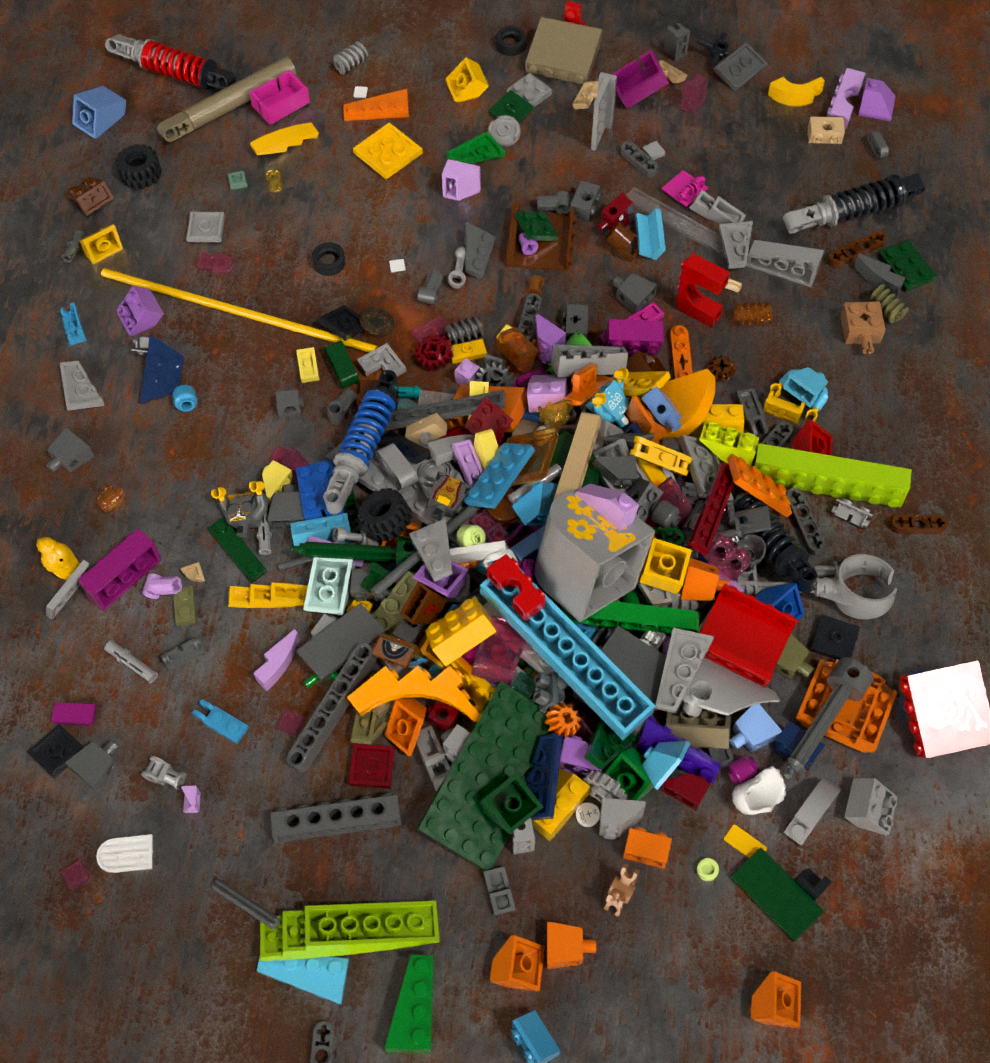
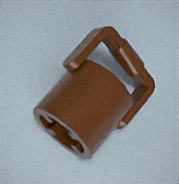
M617 222L605 237V241L629 261H633L639 256L638 245L635 247L632 255L625 250L632 240L638 244L637 235Z

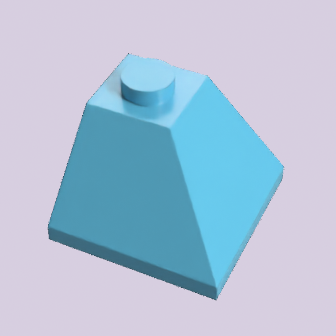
M688 741L658 742L654 748L651 746L643 755L646 759L642 766L654 788L658 790L680 764L691 743Z

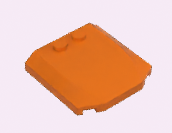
M820 659L796 716V719L804 727H810L832 693L833 689L827 683V677L839 660L824 662L825 659ZM872 673L874 680L860 701L847 699L824 736L860 752H875L897 695V691L895 689L892 691L885 684L886 680L875 673Z

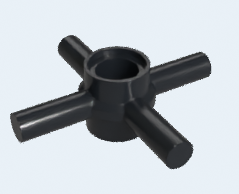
M724 32L721 33L720 38L715 43L700 37L696 41L697 44L710 49L709 56L712 59L710 64L712 68H715L718 61H721L724 56L728 57L732 53L727 50L729 45L725 41L727 34Z

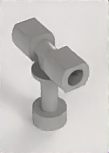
M362 524L359 534L346 532V529L343 527H335L334 542L343 543L344 540L358 541L359 545L379 546L378 540L372 538Z

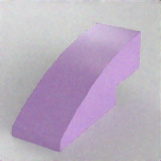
M295 629L264 654L266 663L253 673L256 681L266 691L279 680L293 659L299 643V636Z

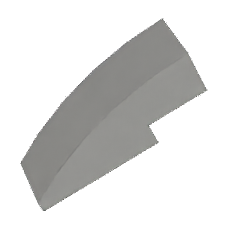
M703 190L698 193L689 207L699 215L719 224L743 222L746 216L718 196L714 199Z
M475 435L450 436L429 442L428 450H430L431 457L436 466L451 460L454 464L458 463L451 446L454 443L470 439L474 447Z
M428 726L420 730L416 745L437 792L450 767L432 726Z

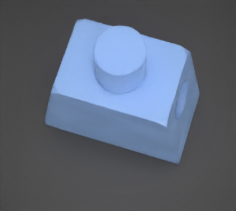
M760 704L752 705L735 722L732 729L735 736L730 739V744L735 750L745 745L750 752H753L776 741L782 730Z

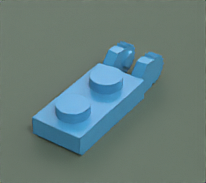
M203 699L200 700L199 705L210 712L209 715L206 717L195 709L191 712L205 726L236 745L249 729L245 723Z

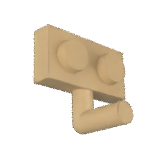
M663 60L659 61L670 82L677 84L685 81L687 74Z
M598 81L584 82L572 104L574 109L589 108L593 99L597 97Z

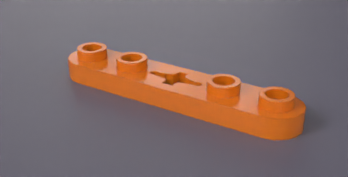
M681 325L674 326L670 332L674 379L692 374L693 371L688 330ZM681 358H683L682 360H683V363L685 364V365H684V370H682V366H681V364H680V359H681Z

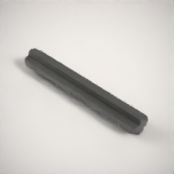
M217 879L212 884L214 891L271 929H276L280 924V919L222 880Z

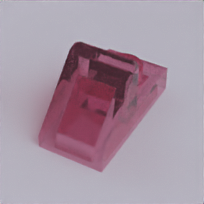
M279 445L269 458V463L274 460L291 469L293 476L296 478V468L310 465L294 447L287 450Z

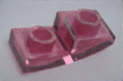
M486 510L469 521V524L477 525L484 530L487 543L505 541L506 543L511 539L500 523L496 524Z

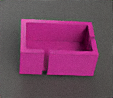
M290 70L277 76L280 91L278 90L277 80L274 78L249 92L252 107L260 115L262 114V117L270 125L310 103L308 88Z

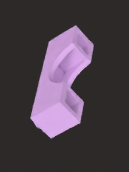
M849 68L846 69L845 74L840 76L839 84L841 85H837L834 94L837 96H833L830 105L833 107H829L826 117H843L845 129H847L854 107L847 102L846 98L859 95L865 77V72Z

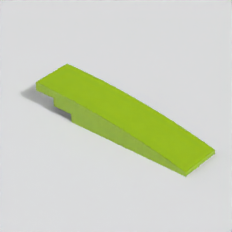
M436 901L305 906V910L283 911V916H277L280 919V924L276 929H271L260 921V961L360 954L439 943L440 941Z

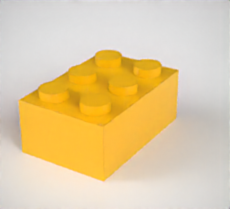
M476 596L467 599L460 607L448 612L444 618L432 623L425 630L432 650L445 666L497 632L488 612Z

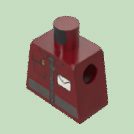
M623 192L603 209V221L597 225L599 231L604 233L608 229L611 230L617 222L625 228L635 222L634 203Z

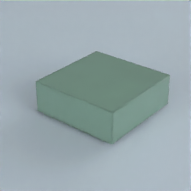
M244 170L228 173L231 190L247 187Z

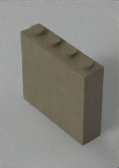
M541 17L526 59V72L577 84L588 82L602 41V29Z

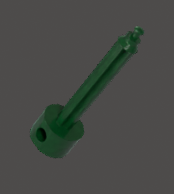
M398 536L397 547L306 541L305 543H300L299 546L292 545L291 552H299V555H304L306 558L396 562L397 567L413 554L416 548L409 536ZM420 561L408 571L417 572L420 569Z

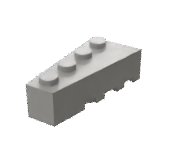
M754 240L747 257L746 266L812 288L824 250Z
M553 344L551 367L558 378L572 377L574 373L589 363L597 364V375H614V372L619 371L620 368L626 369L628 352L624 347Z

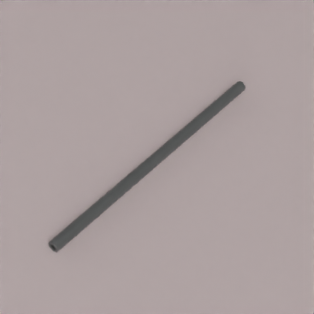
M538 447L537 449H535L534 453L530 458H532L542 448ZM524 467L518 476H520L524 472ZM468 506L447 524L448 536L482 507ZM416 550L370 589L372 594L378 597L419 562L421 557Z

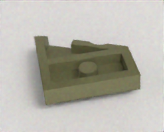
M393 709L387 711L380 718L377 717L374 711H369L363 716L357 711L351 742L372 745L387 728Z

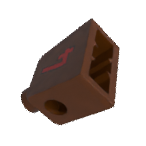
M418 581L400 614L412 624H432L436 621L439 614L445 612L446 598Z

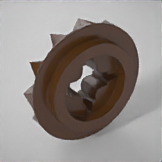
M722 355L720 357L714 356L707 365V369L715 376V380L719 381L731 379L736 372L734 361ZM720 364H722L724 367L723 372H721V369L719 367Z

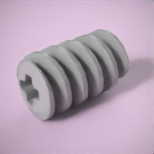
M355 42L334 56V65L338 72L344 75L345 71L349 72L350 68L353 69L355 65L364 62V57L368 58V53L363 44Z

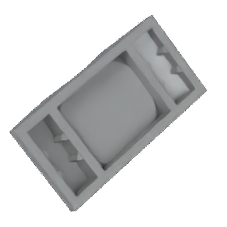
M431 456L418 464L407 460L417 473V483L428 500L438 471L464 482L460 473L454 469L450 461L436 466Z

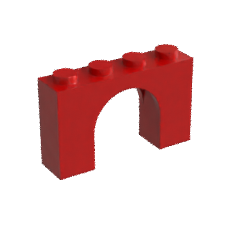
M692 253L681 264L682 272L679 276L678 295L675 299L677 301L676 309L712 328L721 317L723 305L704 296L697 289L696 285L719 296L728 284L730 272Z

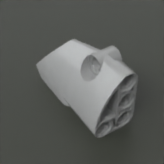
M704 658L682 702H685L682 708L687 714L698 717L702 709L729 716L746 707L760 703L779 702L780 699L773 690L767 687L764 688Z

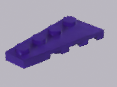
M650 715L645 724L637 750L645 754L650 746L654 748L658 742L687 740L683 737L680 739L672 734L670 728L665 725L662 727ZM689 746L683 760L676 768L690 774L701 775L708 782L714 784L721 763L702 750H696Z

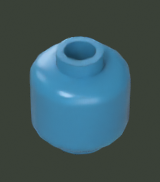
M180 385L172 393L174 405L179 411H191L197 406L196 391L190 385Z

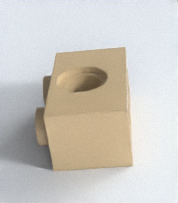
M810 117L807 128L809 143L842 144L845 134L844 118Z

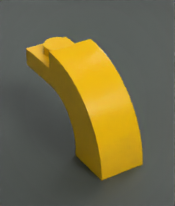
M782 77L770 83L768 95L773 100L784 105H808L813 103L814 96L822 93L825 80L819 77L806 84H793Z

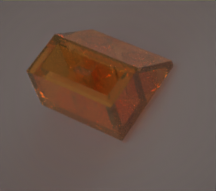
M516 327L500 332L495 347L521 373L525 375L531 371L538 349Z

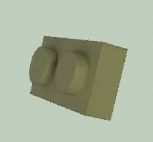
M193 585L184 586L181 592L173 594L175 623L177 626L197 623Z

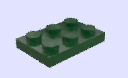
M909 240L880 250L878 253V257L883 263L892 266L890 272L905 277L902 286L905 293L936 280L937 276Z

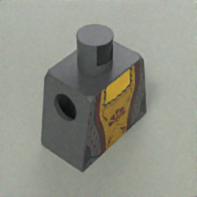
M438 471L428 506L434 509L431 517L437 521L442 520L444 514L453 517L465 502L464 499L470 489H472V486Z

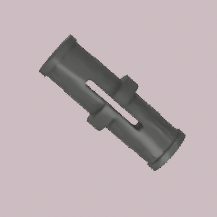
M76 230L72 239L66 244L67 248L61 256L65 262L71 263L75 254L79 252L81 248L79 240L85 238V234L81 230Z

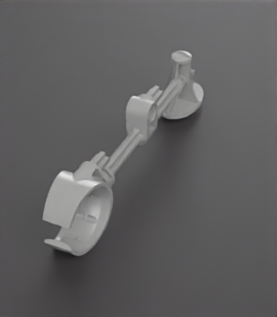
M856 554L846 558L844 561H834L832 566L813 567L817 572V579L814 590L810 593H814L815 597L821 596L835 601L837 607L850 617L874 619L888 612L894 603L898 588H894L887 597L868 599L855 594L844 583V580L851 576L867 574L878 577L887 585H890L894 569L887 562L876 556ZM738 561L735 562L734 566L725 567L744 590V594L754 597L765 588L793 583L760 582L757 580L756 565L747 566ZM679 591L678 594L670 592L672 599L670 605L659 606L695 611L698 603L697 600H681V593ZM646 598L640 602L642 605H649Z

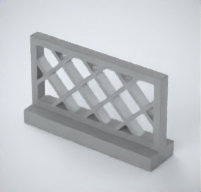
M603 72L599 75L598 94L594 101L591 150L594 151L597 149L605 128L611 129L613 125L617 76Z

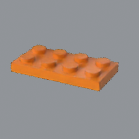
M734 454L727 457L732 478L736 485L785 517L792 514L791 502L786 495L787 490L781 483L777 484L769 475H764L757 467L747 464L742 457L738 458Z

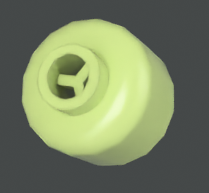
M463 525L456 534V541L460 547L484 544L486 540L484 530L477 525Z

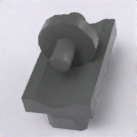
M552 671L548 675L540 672L534 677V684L540 688L535 691L533 701L540 704L541 712H547L549 707L555 706L565 699V692L559 689L558 674Z

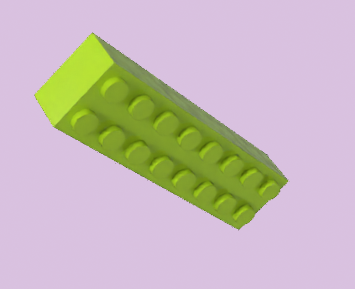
M758 443L752 465L757 467L762 474L769 475L777 484L781 483L785 488H798L801 491L812 492L817 495H830L834 498L842 497L852 501L888 505L892 508H901L910 490L912 469L760 443Z

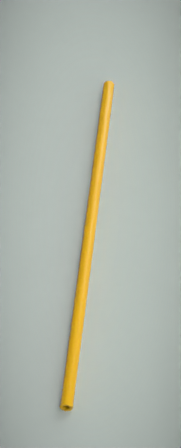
M103 268L101 276L147 288L154 292L333 343L342 340L344 346L368 353L378 348L376 345L351 338L344 341L334 333Z

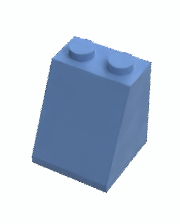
M104 86L75 94L72 125L96 139L125 115L126 100Z

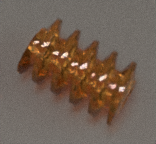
M754 302L750 306L748 303H744L743 306L741 303H737L733 316L734 325H737L738 320H740L741 325H744L745 320H747L748 325H751L752 320H754L755 325H758L759 320L764 325L766 319L771 324L773 313L770 303L765 302L763 305L762 302H758L757 306Z

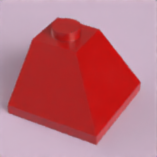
M810 419L792 440L791 449L832 456L833 436Z

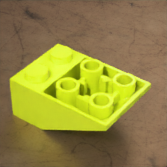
M705 421L699 440L725 463L728 464L727 457L734 454L738 458L742 457L751 466L759 437L752 433L737 431L732 427L726 428L715 422Z

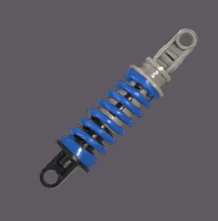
M392 370L383 371L375 387L366 389L362 402L358 407V412L355 414L347 435L343 439V444H341L339 452L333 459L336 466L333 469V476L323 495L326 509L329 513L337 514L343 510L353 485L358 482L359 476L366 475L370 465L369 460L373 458V452L377 450V444L381 441L380 436L384 434V429L391 419V414L398 406L397 399L394 397L398 390L396 373Z

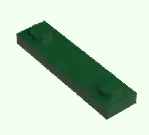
M224 517L207 527L209 532L251 583L268 573L267 569L244 541L236 535V532Z

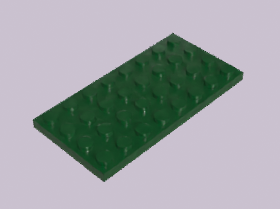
M498 681L416 829L484 871L492 869L510 834L490 818L480 805V802L515 773L528 785L526 780L528 773H531L535 764L532 761L540 737L554 735L553 731H548L550 726L545 724V721L548 719L546 717L547 712H541L539 705L504 682Z

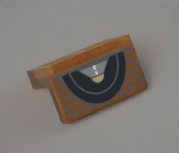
M381 633L371 654L379 659L408 668L412 658L419 660L422 652L415 644Z

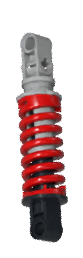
M117 34L105 41V47L109 52L132 59L134 62L139 63L142 69H150L168 77L179 79L183 82L186 81L189 84L200 86L204 90H209L212 86L222 90L236 82L235 75L231 71L218 68L215 60L203 59L201 56L196 57L192 53L181 52V50L174 49L171 46L166 47V45L159 44L151 39H147L144 42Z

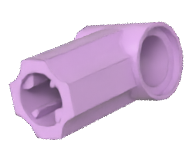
M148 574L142 594L151 599H158L160 595L177 594V592L182 590L181 579L177 576L162 577L157 574Z

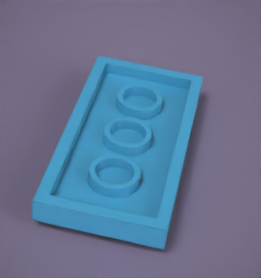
M503 443L494 458L489 462L485 471L479 476L473 488L470 489L464 499L465 503L469 506L495 509L534 453L535 449L533 446Z

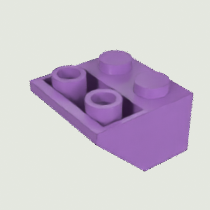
M132 286L116 310L129 336H134L156 326L164 314L151 290Z

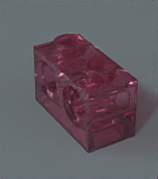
M721 534L713 540L709 553L703 556L733 581L750 565L749 553L743 548L739 549L736 547L731 538L728 536L724 537ZM723 547L726 551L720 553L716 551V548ZM737 559L741 563L738 565H734L731 563V561Z

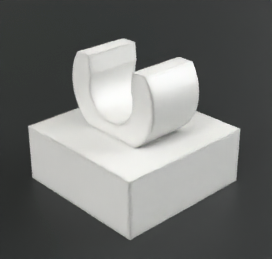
M648 630L644 632L640 640L658 650L666 634Z

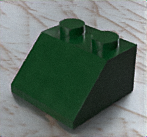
M517 773L480 802V805L490 818L508 834H511L543 808L542 804Z

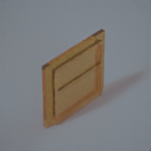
M557 426L508 437L507 443L532 445L535 449L511 486L543 480L547 476L559 438L557 436L559 429Z

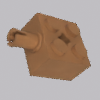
M880 301L845 302L840 315L845 344H862L863 354H867L866 350H868V354L873 353V343H881L886 331Z

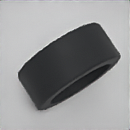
M506 26L497 32L496 47L501 54L515 56L524 51L526 35L521 28ZM507 38H515L518 39L519 42L514 44L504 43L503 40Z
M326 242L318 245L313 250V265L315 270L321 275H336L344 269L346 264L345 255L340 245ZM326 254H334L339 257L332 264L319 262V259Z

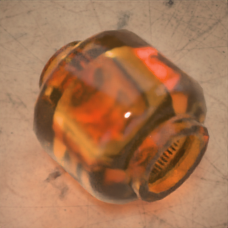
M109 485L97 495V503L106 513H115L125 504L123 497L126 494L119 486L114 488L112 485Z

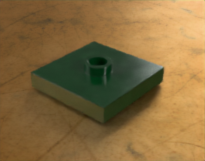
M510 89L488 111L495 119L507 115L515 118L520 124L534 110V106Z

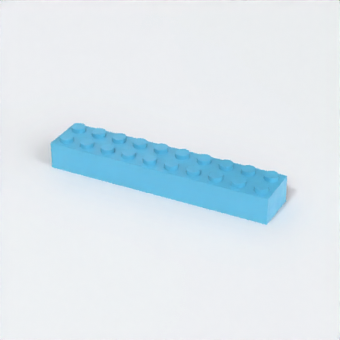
M489 578L480 584V594L622 740L653 713L655 705L547 596L545 598V607L527 621H524L512 607L513 598L520 594V590L516 586L508 585L499 591ZM534 582L532 583L536 589L539 588Z

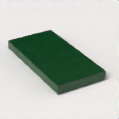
M762 848L730 877L793 942L825 912Z

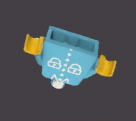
M809 367L801 370L791 369L779 380L778 384L774 383L770 386V391L778 390L775 392L774 397H779L783 387V389L797 399L805 402L808 407H813V409L807 412L805 419L812 415L815 422L818 416L817 412L821 411L828 400V389L826 388L828 381L822 372L816 373Z
M625 368L615 371L614 377L617 379L603 385L586 404V407L593 414L601 415V420H607L610 423L616 422L620 428L629 422L623 414L629 406L623 392L624 380L627 379L629 373L628 369Z

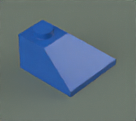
M793 582L765 588L755 597L758 601L771 604L775 609L783 613L791 614L797 620L805 615L797 583Z

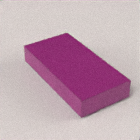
M55 702L51 722L53 724L93 726L97 706L95 704Z

